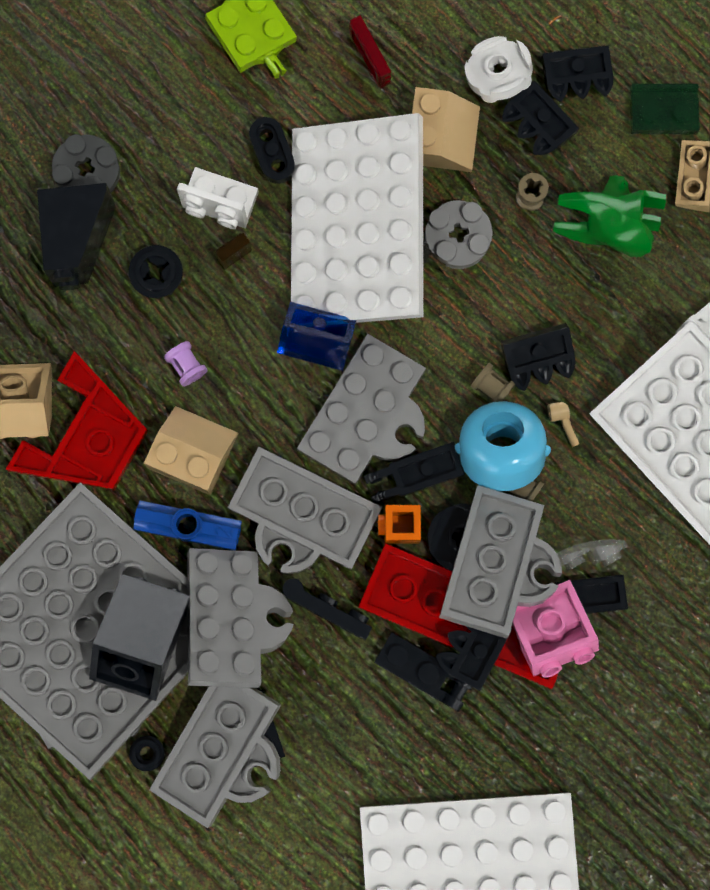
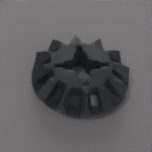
M152 245L141 249L132 258L129 265V279L134 289L144 297L159 300L161 297L172 295L174 290L181 285L183 267L179 257L171 249L160 245ZM148 262L155 265L156 268L165 267L162 271L164 283L160 280L158 281L155 277L147 278L151 274Z

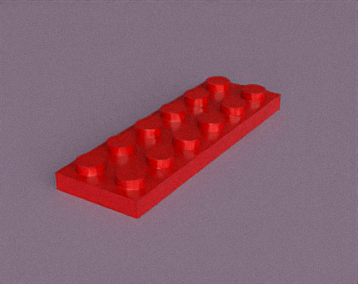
M385 543L358 608L451 648L454 647L449 641L448 632L458 630L471 632L464 625L439 618L452 571ZM514 628L494 663L496 667L548 689H553L559 674L557 673L546 678L541 673L533 676L521 650Z

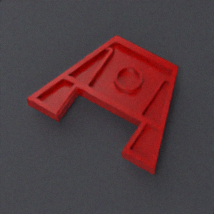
M74 351L57 381L85 396L86 399L55 453L51 456L23 440L5 470L75 484L81 482L86 486L115 490L148 430Z

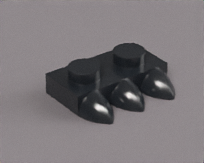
M609 45L542 54L541 59L546 90L549 89L551 95L557 101L562 102L567 94L568 87H572L575 94L581 99L587 96L591 84H594L596 89L605 97L611 91L614 76Z
M535 80L531 82L527 89L522 90L508 102L502 115L503 122L522 120L518 129V138L525 139L535 135L538 137L534 143L533 155H545L550 152H556L579 130V127Z
M566 323L500 341L507 373L516 384L515 386L522 391H525L530 383L532 370L536 378L545 385L549 383L552 377L553 364L566 378H570L576 364L569 326Z
M467 626L466 628L471 631L470 633L459 630L448 632L447 635L450 643L460 653L442 652L437 654L436 658L439 665L451 677L480 692L507 639Z

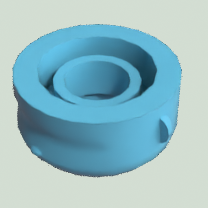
M508 401L488 403L474 410L462 426L459 443L455 444V450L460 454L461 465L469 478L480 486L496 491H512L533 482L541 473L546 456L551 452V447L547 445L545 429L538 416L527 407ZM497 437H508L516 441V443L511 446L501 447L493 445L490 441Z

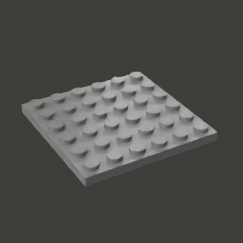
M80 482L0 566V699L91 781L188 674V614H186L156 701L89 679L93 642L122 574L131 577H141L149 583L164 588H175L187 595V577Z

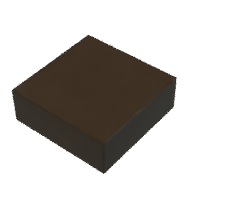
M240 233L217 249L215 253L218 262L225 270L250 253L252 249L250 241L244 233Z

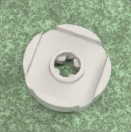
M497 36L480 42L471 51L472 56L468 63L466 60L465 74L470 88L473 92L480 95L483 101L493 103L497 100L508 99L531 85L533 71L531 55L522 42L516 40L517 43L507 41L506 37ZM500 64L501 67L507 66L502 72H493L494 65Z

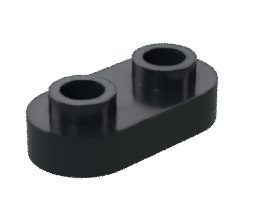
M270 117L259 118L251 125L249 131L250 141L264 177L268 181L275 184L285 183L292 177L295 168L294 158L280 123ZM265 133L273 136L268 142L261 140V136ZM281 163L284 165V169L281 172H275L272 169L273 165Z

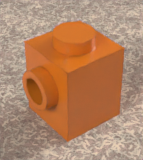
M385 505V514H378V535H385L386 544H419L421 541V505Z

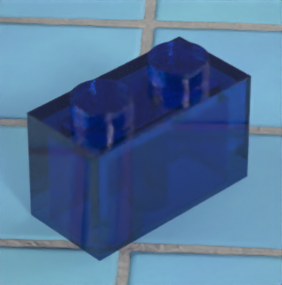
M290 302L283 323L277 353L343 371L357 320H349L345 316Z

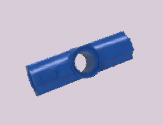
M139 500L134 517L133 530L180 539L184 542H194L236 551L242 521L200 513L190 508L180 509ZM192 517L196 519L197 527L193 533H180L179 523L183 518Z

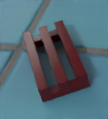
M359 15L351 19L349 34L377 86L381 89L391 84V70L363 18Z

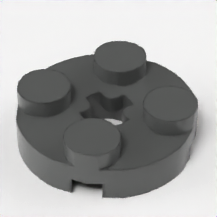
M75 134L69 136L66 142L54 154L52 176L59 188L106 183L110 192H112L120 178V166L116 152L105 140L93 135ZM86 161L91 162V167L95 169L94 172H87L85 177L80 176L81 171L78 166Z

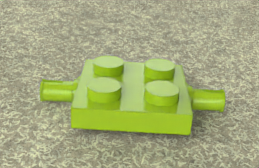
M225 0L221 6L205 14L206 22L240 73L254 65L266 63L275 79L286 73L287 70L283 67L277 55L282 49L295 43L297 36L273 0Z

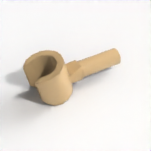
M564 402L548 404L547 410L550 422L561 421L571 447L578 445L579 441L571 426L568 405Z

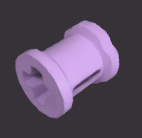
M189 341L180 343L164 355L165 361L167 363L171 362L180 376L179 382L182 386H187L197 381L208 371L205 365H200L190 350L192 345Z

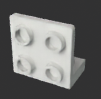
M197 167L194 168L189 184L179 183L177 187L182 207L186 208V213L202 219L205 215L218 219V224L230 229H236L237 226L246 229L259 193L256 187Z

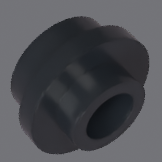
M142 736L132 743L129 757L131 763L137 769L152 771L162 764L165 757V749L157 738ZM146 746L151 747L154 751V756L151 760H145L141 756V751Z

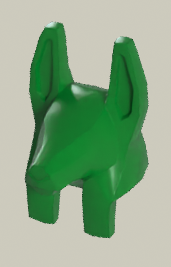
M610 176L601 193L583 191L560 194L558 205L589 214L587 222H554L553 232L577 242L606 245L630 257H641L650 253L652 249L654 235L651 231L658 232L661 226V217L643 214V207L664 209L666 194L647 190H639L629 194V184L624 176Z

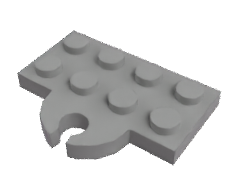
M367 334L297 447V451L355 486L373 457L384 461H399L410 456L416 451V448L412 444L398 442L395 434L401 427H410L416 437L421 439L424 437V416L419 406L409 397L425 373L426 368Z
M258 447L228 509L258 524L255 533L256 550L268 567L273 562L272 552L276 546L286 545L291 549L292 557L289 562L282 565L280 573L292 574L302 572L311 567L320 555L352 570L382 507Z
M477 485L439 618L507 639L517 606L532 607L543 604L554 594L558 585L554 583L540 584L534 577V571L539 568L548 570L555 577H560L562 574V566L558 554L548 543L536 537L545 505Z
M189 548L187 552V595L190 596L187 609L188 686L259 688L261 685V654L271 653L281 647L294 625L286 623L280 627L272 626L267 621V615L277 613L283 618L290 617L293 613L292 607L282 593L273 587L259 584L258 552Z
M209 686L149 790L206 828L212 826L227 799L237 803H247L266 796L272 790L267 785L259 786L255 784L251 778V771L255 766H260L266 770L269 778L276 780L280 776L279 754L274 744L264 734L280 709L281 704L256 688Z

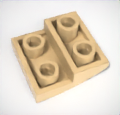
M682 140L675 206L710 213V141Z

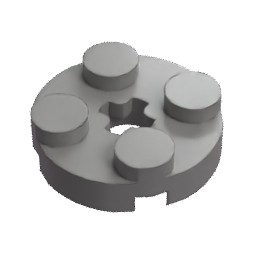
M462 200L450 201L439 206L430 214L425 229V243L430 255L452 269H464L477 264L487 253L493 236L491 222L487 214L482 211V208L477 203ZM454 227H460L461 230L467 231L468 235L464 236L463 242L458 243L456 238H450L449 233L454 232Z

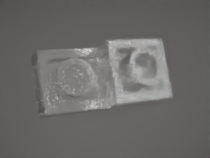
M596 540L577 544L557 554L561 566L565 565L567 571L586 561L583 557L584 554H587L592 565L602 561L604 567L622 558L623 556L620 551L628 547L625 540Z

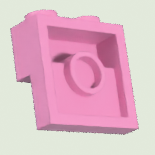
M571 580L558 584L554 594L543 604L532 607L517 606L512 626L533 676L540 673L545 678L554 676L562 670L561 665L571 661H575L577 665L587 663L595 657L594 652L599 651V639Z

